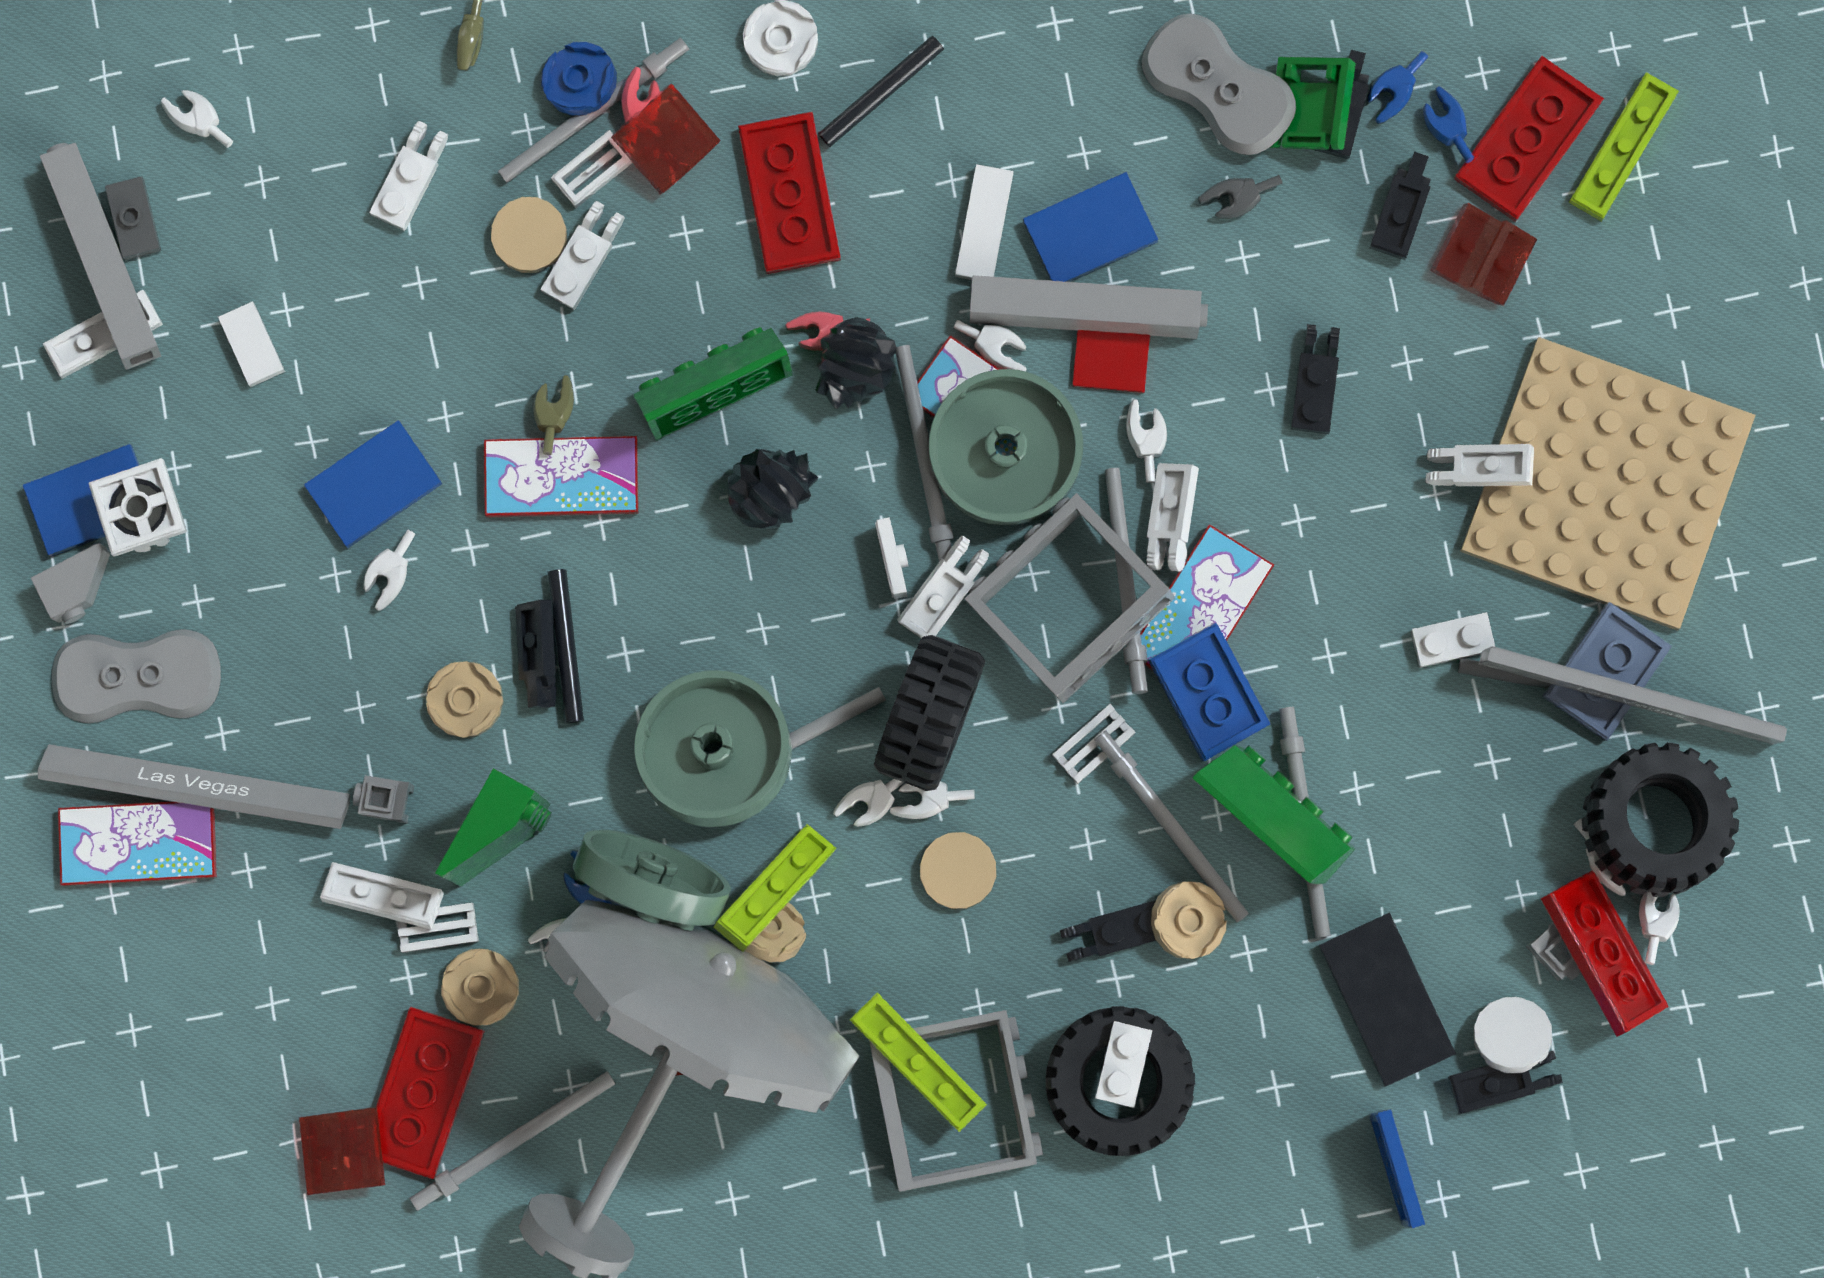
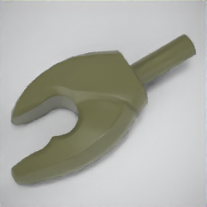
M473 0L471 14H464L457 44V68L459 70L467 71L470 66H474L479 56L484 30V19L480 17L483 0Z
M568 375L563 376L562 388L559 391L561 397L558 402L550 403L547 401L548 388L546 383L540 387L534 400L533 415L536 425L540 431L545 432L544 455H552L554 434L560 433L563 430L573 410L574 392Z

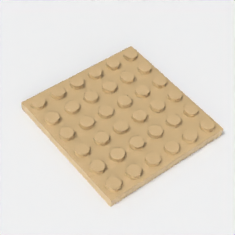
M1538 337L1499 445L1529 444L1534 447L1532 485L1484 486L1460 552L1603 604L1611 602L1622 611L1678 631L1681 628L1756 415Z

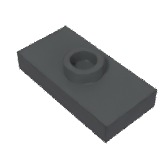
M143 177L106 185L105 189L122 258L128 260L162 251Z

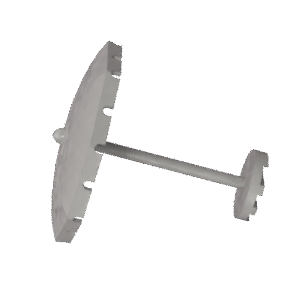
M585 900L550 934L543 950L547 952L544 958L566 985L573 986L578 977V984L573 994L594 1021H600L605 1012L609 1014L610 1023L606 1029L608 1032L650 1056L659 1045L666 1046L667 1050L585 1203L559 1194H539L529 1201L519 1224V1229L524 1240L540 1256L543 1257L545 1251L549 1252L557 1259L563 1261L571 1274L581 1278H588L590 1273L601 1275L602 1278H617L620 1273L627 1270L633 1259L635 1247L629 1235L615 1221L603 1214L602 1211L677 1072L682 1073L710 1090L717 1080H725L728 1083L723 1091L724 1096L765 1103L770 1093L778 1091L773 1100L777 1106L816 1113L818 1108L823 1112L825 1111L836 1092L839 1091L849 1076L859 1055L793 978L746 951L742 952L734 944L703 926H695L694 930L688 931L673 925L671 921L660 919L659 923H651L638 917V911L591 900Z

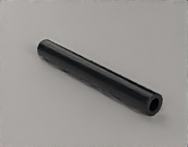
M932 35L818 132L824 143L828 147L834 145L944 50L941 43Z
M567 570L548 571V580L552 600V615L564 719L566 724L579 723L584 721Z

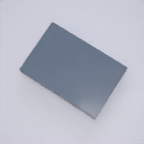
M1608 602L1604 605L1563 666L1644 688L1672 646L1614 604ZM1551 684L1542 696L1604 741H1608L1631 707L1627 704Z

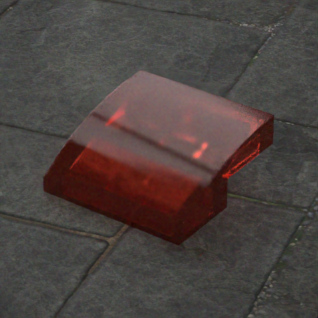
M672 83L665 86L641 111L635 113L611 136L614 142L660 195L689 172L721 141Z
M1466 203L1463 204L1430 271L1481 298L1504 306L1537 238L1507 220L1499 221L1474 205Z
M377 1107L299 1117L307 1195L385 1185Z

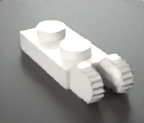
M418 121L408 137L406 147H402L369 212L371 216L403 231L407 229L438 167L437 161L448 140V134L439 131L432 140L427 157L416 152L427 130V124Z
M598 201L594 202L586 214L582 225H578L540 289L544 294L572 310H575L613 247L612 241L625 219L623 215L616 212L610 218L602 237L594 234L591 231L600 219L604 205Z
M1529 444L1455 445V448H1436L1427 451V460L1434 463L1454 462V471L1426 473V483L1431 485H1532L1534 447Z
M1159 463L1157 466L1147 532L1149 542L1146 561L1151 570L1162 569L1166 553L1164 541L1170 542L1169 569L1181 572L1183 567H1185L1187 556L1185 542L1188 543L1199 470L1194 465Z
M964 536L957 539L948 551L945 560L943 558L940 560L897 619L898 623L920 638L928 635L936 636L974 585V578L989 557V553L981 549L972 557L964 573L954 567L961 556L967 551L970 540Z

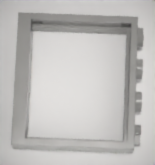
M1077 493L1071 499L1067 497L1061 500L1052 511L1054 515L1043 525L1039 523L1031 528L1024 537L1025 542L1016 551L1010 550L998 560L997 568L987 578L983 576L977 579L968 591L970 594L964 598L1062 703L1066 702L1175 599L1171 590ZM1081 515L1150 588L1054 677L989 609L986 603Z
M1007 1010L913 1029L923 1039L997 1025L1023 1155L913 1177L890 1061L869 1040L899 1192L1036 1165V1156L1043 1155L1039 1132L1031 1133L1028 1120L1030 1117H1035L1031 1093L1023 1095L1020 1080L1028 1078L1024 1056H1016L1013 1041L1020 1040L1016 1017L1008 1018Z

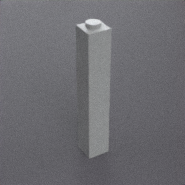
M76 142L69 145L67 143H60L50 147L46 151L47 153L40 155L41 161L125 369L127 370L161 357Z
M973 275L970 323L1075 331L1090 330L1148 334L1150 336L1197 339L1199 327L1207 326L1208 304H1201L1202 291Z

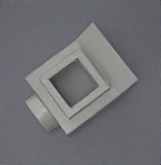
M365 775L364 782L357 783L355 786L353 805L359 806L358 814L362 816L408 824L409 816L405 814L408 794L414 792V785L409 782Z
M1551 922L1548 925L1549 928L1536 940L1531 941L1526 948L1557 981L1562 980L1565 976L1572 981L1581 972L1554 922Z

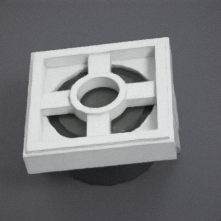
M162 458L89 482L112 556L115 557L133 550L136 552L150 551V546H165L170 541L169 538L187 532L165 461Z

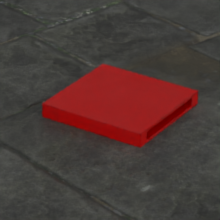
M1078 330L1073 387L1145 393L1150 335Z

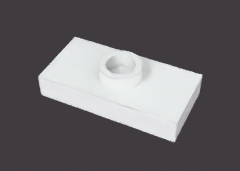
M890 517L879 519L875 525L892 598L907 597L902 568L908 567L904 544L896 546Z

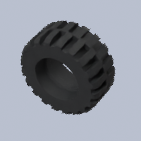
M934 635L922 637L905 673L878 747L874 767L880 774L925 791L937 789L957 743L982 674L985 659L979 652Z
M1668 742L1662 747H1658L1657 743L1644 744L1638 750L1633 748L1622 754L1604 769L1590 786L1592 789L1591 793L1585 797L1583 809L1587 811V814L1581 821L1582 831H1588L1589 839L1585 841L1589 853L1595 851L1598 855L1599 860L1595 864L1601 872L1607 868L1614 874L1610 880L1618 886L1624 883L1631 885L1630 892L1639 895L1651 892L1653 897H1665L1672 892L1675 895L1685 892L1716 872L1725 863L1724 858L1732 852L1735 845L1732 836L1739 830V820L1733 818V813L1739 809L1736 797H1728L1726 791L1732 786L1727 777L1720 780L1714 773L1718 766L1711 760L1705 764L1698 760L1700 752L1692 748L1682 752L1679 751V744ZM1645 786L1662 787L1676 794L1685 803L1691 815L1693 829L1691 840L1683 850L1674 854L1657 853L1645 847L1634 836L1628 823L1627 806L1629 799L1637 790Z
M1112 1006L1110 1008L1098 1009L1079 1018L1060 1036L1050 1054L1046 1068V1094L1057 1123L1073 1140L1087 1149L1104 1155L1130 1156L1147 1152L1163 1144L1180 1128L1193 1102L1195 1073L1193 1072L1190 1052L1182 1042L1183 1039L1176 1030L1174 1031L1166 1024V1021L1139 1008ZM1113 1021L1152 1030L1146 1056L1153 1064L1157 1077L1156 1091L1150 1104L1139 1114L1123 1119L1111 1118L1098 1112L1088 1101L1083 1087L1085 1067L1097 1051L1108 1046Z

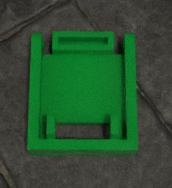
M1278 57L1276 75L1282 78L1292 90L1296 100V111L1288 129L1270 148H1280L1282 140V147L1285 149L1328 150L1331 143L1332 149L1343 150L1356 63L1350 58ZM1302 70H1326L1325 78L1332 83L1300 82Z

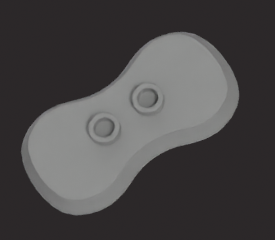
M1189 13L1172 18L1159 28L1144 50L1142 69L1151 86L1160 93L1184 101L1197 109L1205 117L1219 142L1233 152L1252 155L1268 149L1285 133L1294 118L1296 100L1288 84L1279 76L1251 66L1240 59L1232 51L1218 26L1206 17Z
M186 629L170 631L154 639L137 643L121 642L95 634L81 635L69 640L58 650L52 667V689L59 710L68 718L82 723L101 722L120 713L132 710H149L173 718L194 717L209 709L215 702L221 681L220 660L213 642L199 632Z

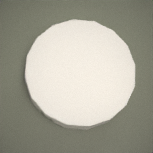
M775 0L766 5L763 4L757 7L746 21L743 31L745 52L752 64L764 73L775 76L793 75L804 69L815 56L818 46L817 26L810 13L798 3L787 0Z
M1504 997L1489 1003L1479 1013L1474 1025L1475 1047L1478 1053L1480 1052L1481 1056L1485 1059V1062L1492 1068L1505 1073H1523L1531 1070L1532 1066L1537 1065L1539 1062L1541 1063L1547 1057L1552 1045V1025L1545 1011L1534 1002L1520 997Z

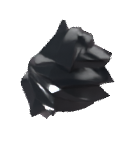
M859 317L847 319L832 327L830 334L821 339V347L823 349L821 353L822 360L816 364L821 375L815 390L816 393L825 395L834 408L838 409L843 403L849 408L854 401L861 403L865 398L876 396L882 393L887 384L892 380V372L896 368L893 361L896 353V344L894 340L886 336L885 332L877 324Z
M756 449L754 452L742 456L741 461L733 465V474L728 477V501L734 515L746 526L767 530L779 528L781 523H792L793 511L797 510L800 504L809 501L811 497L809 488L818 480V476L810 471L807 453L796 457L795 450L784 453L780 449L776 452Z

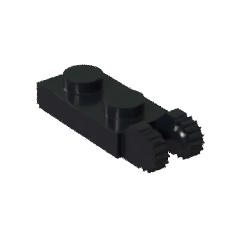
M1307 324L1304 350L1300 354L1291 430L1328 435L1330 433L1339 358L1336 356L1340 328L1331 327L1327 338V356L1313 354L1317 330L1316 325Z
M1156 900L1088 919L1089 922L1060 930L1062 939L1074 938L1089 931H1092L1094 946L1080 947L1066 953L1068 962L1097 954L1100 957L1156 941L1151 926L1152 908Z
M1549 1051L1547 1057L1541 1063L1539 1062L1538 1065L1551 1063L1552 1060L1556 1059L1554 1051ZM1490 1065L1448 1076L1458 1114L1535 1094V1090L1563 1083L1561 1074L1547 1075L1540 1080L1532 1082L1529 1070L1523 1073H1505L1492 1068Z

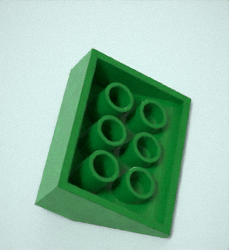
M762 327L753 329L741 337L742 342L730 348L728 344L720 345L707 353L709 358L697 364L694 361L685 362L673 369L674 375L660 381L659 377L642 383L638 387L640 391L633 395L655 440L658 441L792 376L788 353L773 329L769 328L763 331Z
M1234 745L1194 775L1193 779L1310 884H1325L1355 850L1349 843L1353 837L1336 822L1331 827L1320 818L1324 811L1306 796L1301 801L1292 793L1291 790L1295 785L1282 773L1277 771L1272 775L1264 768L1262 764L1266 759L1250 745L1245 750L1241 746Z
M493 768L435 874L459 886H463L532 838L535 831L541 833L551 817L552 812L548 811L551 803L536 791Z

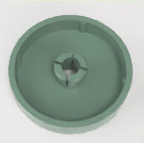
M1015 369L983 372L958 385L949 393L938 408L929 436L931 469L942 493L952 505L967 516L993 525L1011 526L1024 524L1052 511L1072 489L1077 479L1083 456L1081 425L1068 399L1059 389L1035 374ZM1001 439H1010L1016 444L1017 450L1014 452V456H1003L999 453L996 454L995 444Z
M711 670L683 676L659 691L647 705L640 718L635 734L634 753L639 774L648 793L665 812L691 825L723 827L751 818L763 810L776 797L785 783L789 772L792 744L781 708L767 690L743 675L728 671ZM716 742L723 745L719 751L708 756L704 752V749L710 743Z
M592 830L585 833L573 863L575 878L590 886L588 892L591 895L603 900L611 899L638 911L637 916L645 921L659 923L660 919L671 921L673 925L688 931L694 930L695 926L716 924L723 913L731 892L730 884L720 873L695 857L663 843L620 831Z

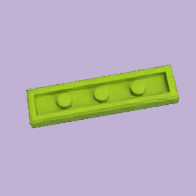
M1645 73L1570 199V204L1602 222L1679 92L1677 89L1651 74Z
M806 824L720 917L714 928L744 952L833 855L837 848L810 825Z
M878 992L850 1019L958 1132L987 1105Z

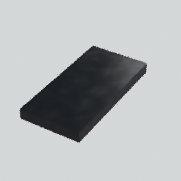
M1390 913L1318 945L1384 1087L1456 1055Z

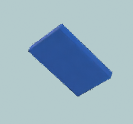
M1127 172L1023 218V223L1051 281L1071 282L1158 242V237Z
M398 420L312 478L304 486L345 546L349 548L442 485V482Z
M131 444L23 484L46 551L50 557L105 537L89 482L139 466Z
M1212 623L1148 659L1201 761L1210 759L1270 725L1264 710L1217 623Z
M1389 1109L1371 1113L1369 1117L1401 1224L1408 1228L1425 1225L1392 1111Z

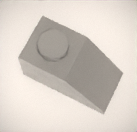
M97 543L31 577L52 620L58 623L64 621L65 624L75 622L86 615L85 609L93 606L110 557L108 549L101 543Z

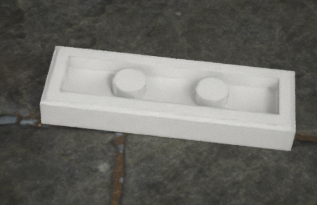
M976 164L955 277L972 280L973 275L994 277L1013 171Z
M141 290L136 293L151 331L163 325L146 292ZM102 312L43 343L62 379L117 350Z
M332 862L320 898L325 903L432 929L444 893L441 889Z

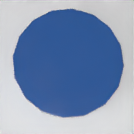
M572 42L565 45V49L558 53L555 51L548 58L542 70L541 85L548 101L558 111L571 116L587 115L599 110L610 100L616 88L617 72L612 59L600 46L589 42Z

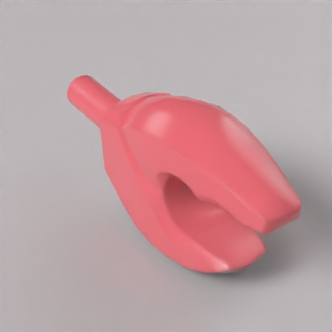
M635 67L631 71L624 85L621 99L625 124L632 125L627 151L636 153L641 127L649 128L658 114L661 101L659 86L655 80L650 85L647 99L643 101L637 99L641 74L639 67Z
M820 311L811 312L789 321L786 324L787 330H797L800 328L817 327L820 331L816 338L803 340L798 344L801 348L807 350L823 351L821 339L830 334L832 327L844 320L843 316Z

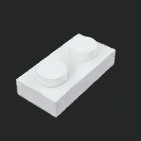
M1487 612L1411 630L1419 668L1480 655L1483 650L1492 646L1495 647Z
M1113 1021L1095 1096L1096 1099L1134 1108L1152 1030Z

